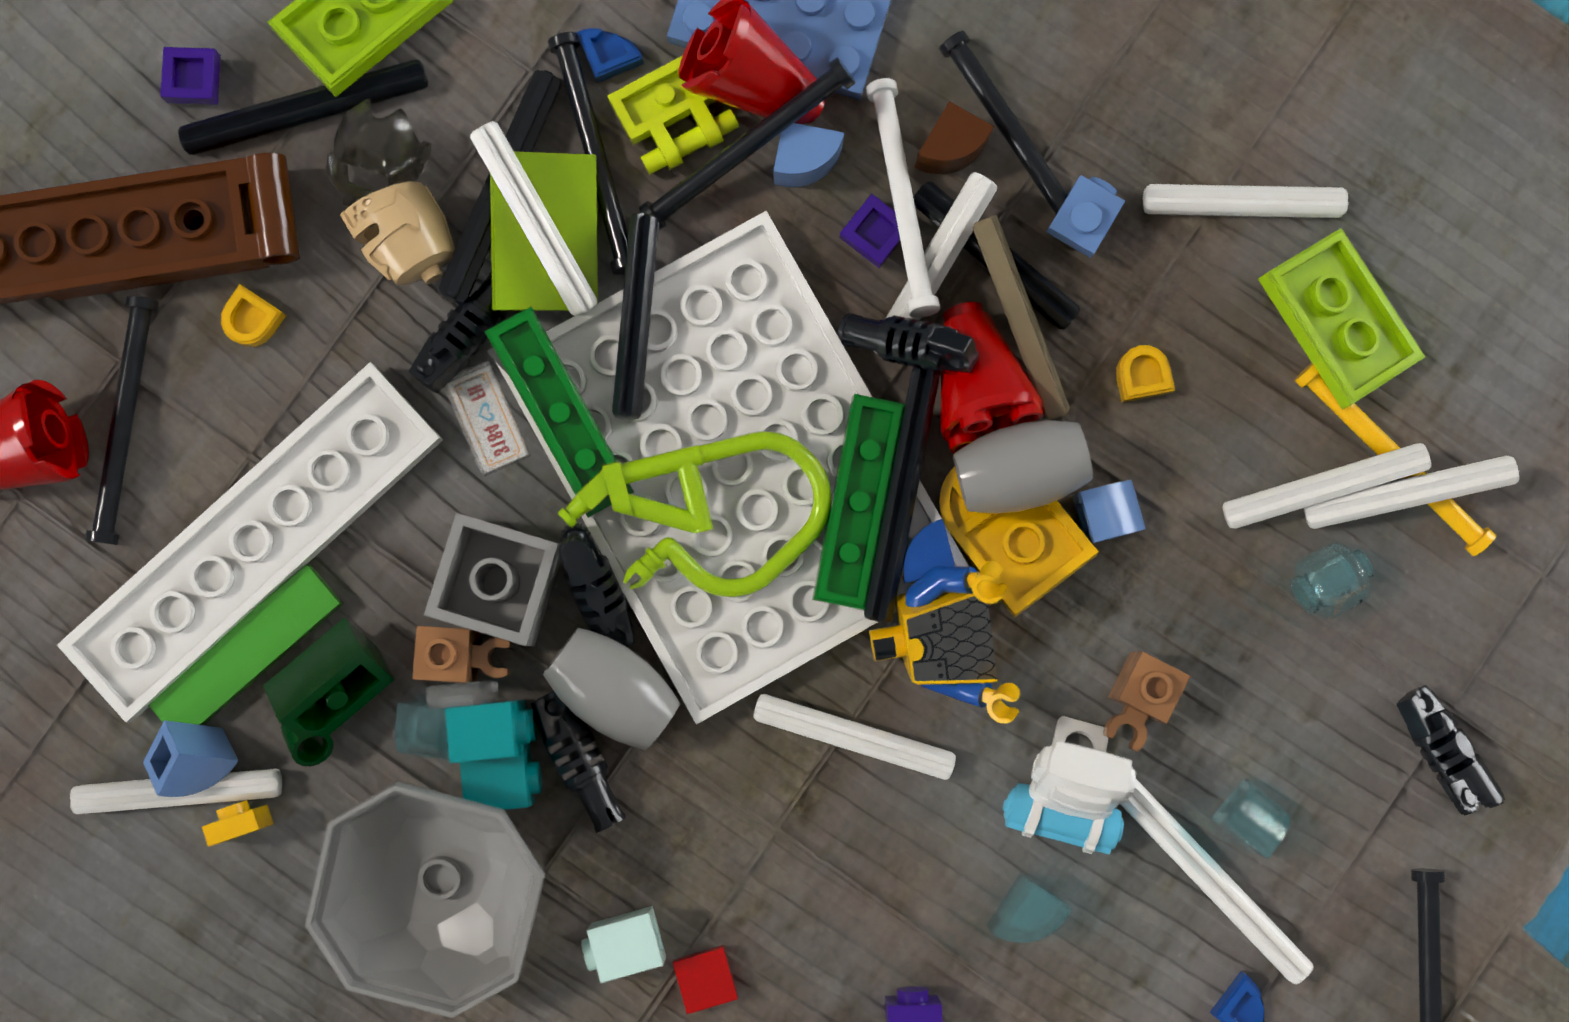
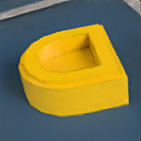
M239 284L223 308L221 326L224 333L235 343L245 347H257L266 343L273 336L287 315Z
M1139 345L1131 348L1120 358L1116 367V379L1121 402L1169 394L1175 391L1170 364L1167 357L1158 348L1150 345Z

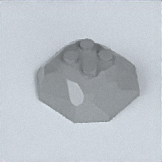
M396 782L336 816L328 823L305 926L346 990L453 1018L518 982L545 874L504 809L427 788Z

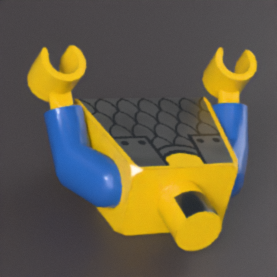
M997 561L986 562L979 572L974 567H933L911 585L906 593L896 598L899 625L870 630L869 635L875 662L903 657L912 683L981 708L987 706V712L994 721L1007 724L1013 721L1020 711L1015 707L1006 706L1001 699L1015 702L1020 697L1021 692L1018 686L1013 683H1004L997 690L992 689L991 682H997L998 680L988 604L997 603L1008 589V585L1005 583L994 584L991 582V580L998 579L1002 573L1003 568L1001 564Z

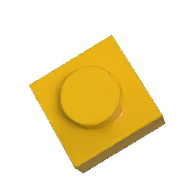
M248 800L216 810L219 821L202 826L207 846L210 847L271 826L274 823L268 804L250 809Z

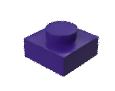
M163 47L160 97L167 103L218 105L221 55L214 48Z
M871 193L840 232L839 238L880 269L901 242L895 211Z
M926 987L897 988V995L885 996V1018L887 1022H942V1004L938 995H929V989Z

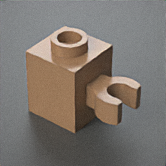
M417 626L412 679L460 683L477 682L478 668L489 677H507L510 675L511 669L495 667L491 662V654L499 647L512 648L513 642L492 638L479 645L480 632L471 629Z
M1143 651L1130 652L1108 696L1109 699L1123 705L1124 708L1121 713L1113 715L1108 719L1104 726L1103 736L1113 739L1118 728L1123 724H1128L1133 730V738L1128 748L1138 752L1147 740V728L1145 726L1147 718L1154 722L1167 724L1191 676Z

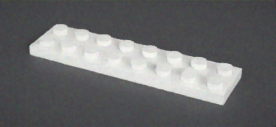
M369 362L60 641L57 646L126 723L134 722L149 708L148 705L250 612L318 555L439 445L443 439L373 363Z

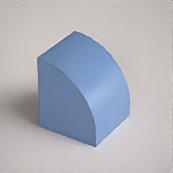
M793 123L781 132L773 171L774 185L802 187L815 183L826 176L836 165L841 155L844 132Z
M1132 480L1081 491L1072 496L1081 530L1092 544L1146 530Z
M164 720L143 764L157 796L182 797L204 791L221 781L234 768L238 758L223 728Z

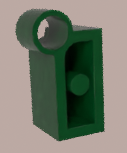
M344 617L264 684L263 688L278 721L282 724L281 733L292 758L301 766L311 767L324 762L331 755L334 744L330 734L395 679L377 646Z

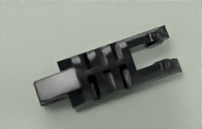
M577 523L573 528L565 525L564 530L561 531L560 541L562 543H560L559 548L560 558H563L562 563L566 569L564 578L585 623L591 631L607 636L626 647L634 644L635 633L627 606L628 603L607 556L600 554L593 537H590L591 532L582 523Z
M1427 685L1406 693L1396 705L1407 725L1415 746L1421 747L1420 753L1427 760L1432 772H1438L1437 780L1461 815L1465 816L1476 812L1477 808H1479V802L1485 808H1493L1503 804L1505 798L1501 788L1480 755L1474 754L1475 748L1471 741L1467 739L1463 729L1456 728L1458 725L1456 718L1444 708Z

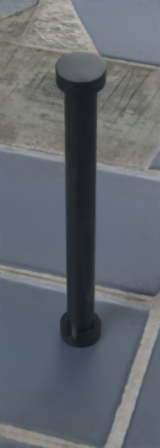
M963 30L955 33L941 44L939 50L945 58H952L1055 214H1057L1068 194L967 45L970 38Z
M575 32L559 33L549 38L548 45L550 52L557 54L584 154H596L597 200L614 257L610 265L613 274H624L629 235L576 51L580 46V42Z
M838 57L829 63L830 70L654 203L646 201L639 207L640 213L657 216L660 231L666 226L665 220L749 156L844 86L846 89H849L856 82L846 66Z
M127 296L125 307L130 309L93 529L92 531H86L85 541L118 545L119 535L114 534L146 343L151 314L157 313L159 302L153 299L139 296Z
M1426 868L1411 869V880L1417 882L1420 1022H1442L1439 883L1445 882V871Z

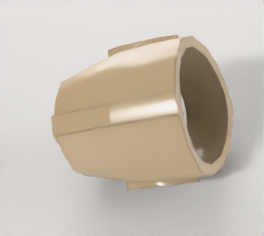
M407 181L372 192L357 200L340 214L353 238L365 245L361 251L367 261L388 280L392 279L400 286L412 284L423 280L426 285L436 282L444 275L441 268L450 262L455 251L445 215L428 187L424 186L421 182Z

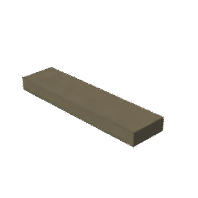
M994 215L973 223L974 226L972 228L1029 377L1042 398L1045 408L1044 416L1048 420L1064 416L1069 411L1070 406L998 217Z

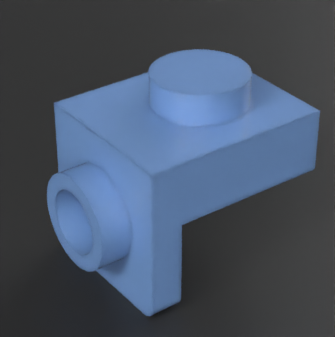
M1080 175L1046 232L1091 258L1121 210L1125 200L1116 196V189L1108 182L1097 177L1087 179Z

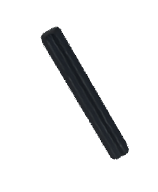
M930 181L922 185L913 197L915 207L938 227H940L954 203L950 196ZM973 230L963 248L987 267ZM1010 248L1030 304L1056 327L1062 330L1066 329L1079 315V305Z
M635 213L630 217L612 413L615 417L629 420L639 419L642 411L658 242V218L648 213Z

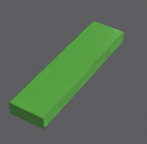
M306 564L250 612L148 706L162 722L165 720L205 725L344 603L311 565Z

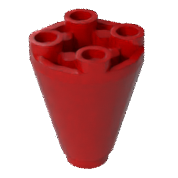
M965 302L946 310L943 314V325L956 329L957 333L972 337L979 354V359L970 373L941 370V433L943 439L948 442L950 452L956 453L979 437L998 429L1040 420L1045 410L1042 398L988 312H984L982 304L978 302Z

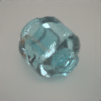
M1331 542L1301 558L1295 564V577L1290 580V586L1297 601L1309 615L1317 613L1323 618L1334 619L1364 603L1370 597L1371 585L1369 579L1374 576V569L1367 556L1361 550L1352 551L1342 543Z

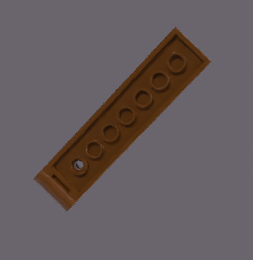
M258 153L237 159L0 195V304L51 297L60 301L270 268V265L288 264L300 259L287 159L285 155L280 153ZM203 217V225L199 229L193 230L194 222Z

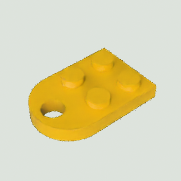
M955 466L950 470L943 482L939 506L944 524L956 545L978 572L986 562L997 561L1001 564L1003 568L1002 573L998 579L991 580V582L1008 585V589L1000 601L1014 618L1098 555L1099 551L1058 501L1020 512L999 514L967 511L962 497Z

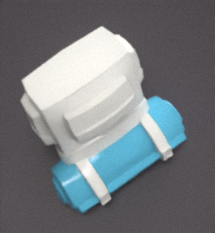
M1065 716L1060 717L1056 724L1052 746L1043 748L1040 754H1037L1033 764L1031 784L1017 783L1011 789L1007 799L1004 800L1005 826L1022 831V836L1031 838L1035 834L1082 847V851L1092 854L1094 851L1110 854L1111 850L1115 849L1117 843L1121 841L1124 831L1121 811L1115 808L1120 803L1126 802L1134 792L1136 771L1132 768V760L1106 753L1108 738L1103 736L1104 727ZM1074 733L1083 734L1091 740L1093 749L1066 743V738Z

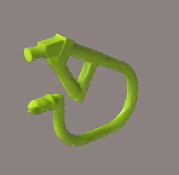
M762 431L700 446L694 445L622 464L620 460L603 464L602 469L577 492L566 508L563 507L557 513L573 528L578 523L577 520L594 509L609 494L614 512L691 533L708 531L713 529L698 466L758 450L780 452L791 458L808 477L813 491V506L805 525L759 570L743 578L725 579L717 577L703 569L675 539L665 537L652 549L648 547L645 550L646 553L626 570L623 580L627 584L630 578L637 573L640 578L631 584L629 588L632 590L643 587L655 576L654 574L660 568L664 569L667 566L665 561L669 560L691 583L701 590L722 597H740L755 593L768 586L818 538L829 517L831 488L821 463L803 444L781 433ZM678 472L687 509L629 494L626 484Z

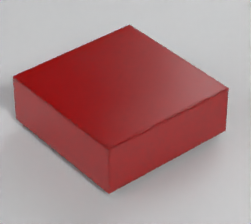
M724 945L673 960L672 964L687 1014L738 999L737 989Z

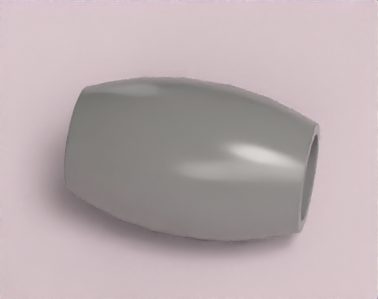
M1045 420L1025 422L1001 428L979 437L953 454L962 497L967 511L999 514L1020 512L1044 506L1068 496L1093 479L1087 443L1081 426L1077 422Z
M579 627L570 636L543 673V676L559 699L578 718L603 735L617 742L642 750L648 749L653 744L680 705L668 684L648 662L615 640Z

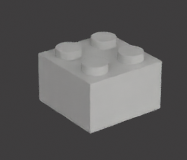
M456 513L424 615L523 646L535 647L562 558H560L561 553H559L560 544Z

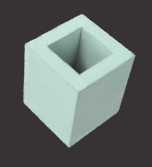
M653 906L593 922L587 929L588 938L581 941L586 966L589 971L597 969L600 983L663 966L666 959Z

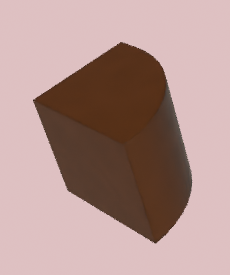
M949 101L918 153L914 168L931 174H949L966 168L980 156L990 139L994 126Z

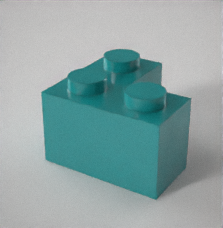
M526 699L445 708L449 762H460L463 799L504 810L526 808L535 804V794L542 793V772L540 763L532 762L530 741H537L538 728L534 709L527 710Z

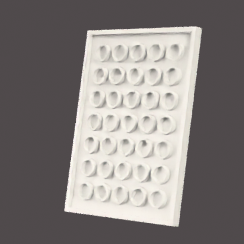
M767 211L655 271L642 411L639 419H621L615 417L612 413L623 290L597 303L587 312L576 315L546 332L616 460H620L621 464L748 433L776 432L799 441L818 459L827 474L832 500L852 396L855 393L872 397ZM496 362L569 496L573 499L575 494L512 380ZM758 450L698 466L713 525L711 530L700 533L683 531L614 512L612 505L589 518L586 514L582 516L602 555L607 556L626 599L696 724L878 623L877 621L865 618L864 610L812 600L827 523L818 538L774 581L763 589L746 596L722 597L705 592L691 583L669 560L665 561L667 566L664 569L660 568L654 574L655 576L643 587L632 590L629 588L631 584L640 578L637 573L630 578L627 584L623 582L626 570L646 553L645 550L648 547L652 549L665 537L675 539L703 569L717 577L737 579L751 575L759 570L805 525L813 506V491L808 477L791 458L777 451ZM678 472L630 483L634 490L633 495L687 509ZM920 480L906 551L913 538L924 527L942 519ZM945 525L955 566L969 567ZM902 572L897 597L906 593L908 588L916 582L904 584Z

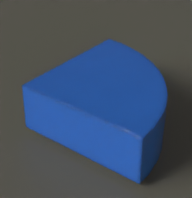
M589 28L577 32L597 83L644 64L639 50L628 39L598 28Z
M943 519L924 527L909 544L902 567L904 584L919 580L935 566H955Z
M1240 971L1209 1012L1221 1022H1264L1265 1016L1259 988L1242 971Z

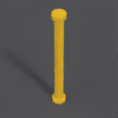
M1314 364L1308 365L1295 378L1294 381L1301 388L1307 386L1377 455L1400 449L1355 403L1342 410ZM1423 471V472H1420V473H1417V474H1414V475H1410V476H1407V477H1404V478H1401V479L1410 478V477H1414V476H1418V475H1423V474H1426V473ZM1452 498L1427 504L1467 543L1465 549L1472 556H1476L1484 551L1497 536L1489 527L1482 529Z

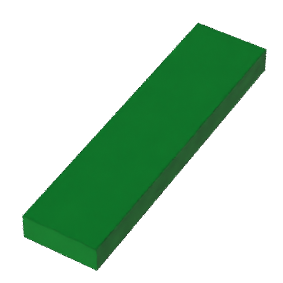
M531 306L485 331V334L576 496L577 492L602 469L603 464L617 460ZM626 484L628 493H634L631 485ZM609 494L594 509L586 513L588 518L611 505Z
M855 393L852 396L831 500V509L827 520L812 596L814 601L858 610H865L905 404Z

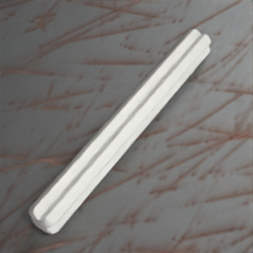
M1136 779L1133 794L1126 802L1120 803V805L1288 981L1293 984L1302 982L1312 972L1314 968L1313 963Z

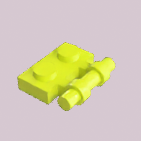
M682 56L607 95L610 105L633 145L650 136L654 140L657 148L640 157L649 175L666 166L669 170L683 163L682 158L705 145L712 148L724 141L722 136L739 127L731 109L712 117L707 106L715 101L693 94L682 86V84L686 83L679 78V66ZM692 115L697 127L672 139L666 128Z

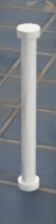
M882 78L867 85V96L869 101L874 102L912 298L907 304L909 315L915 318L927 317L939 312L940 304L938 297L932 295L894 101L898 94L897 84L893 79Z

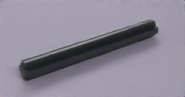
M414 59L365 73L337 97L323 85L182 125L178 129V135L184 151L189 155H195L423 90L428 87V78L421 61Z
M536 70L533 73L505 137L513 151L533 152L561 88V80L547 70ZM490 172L438 287V293L453 303L464 304L468 300L491 248Z
M915 367L911 371L866 608L864 610V616L868 620L888 623L893 618L940 371H929Z

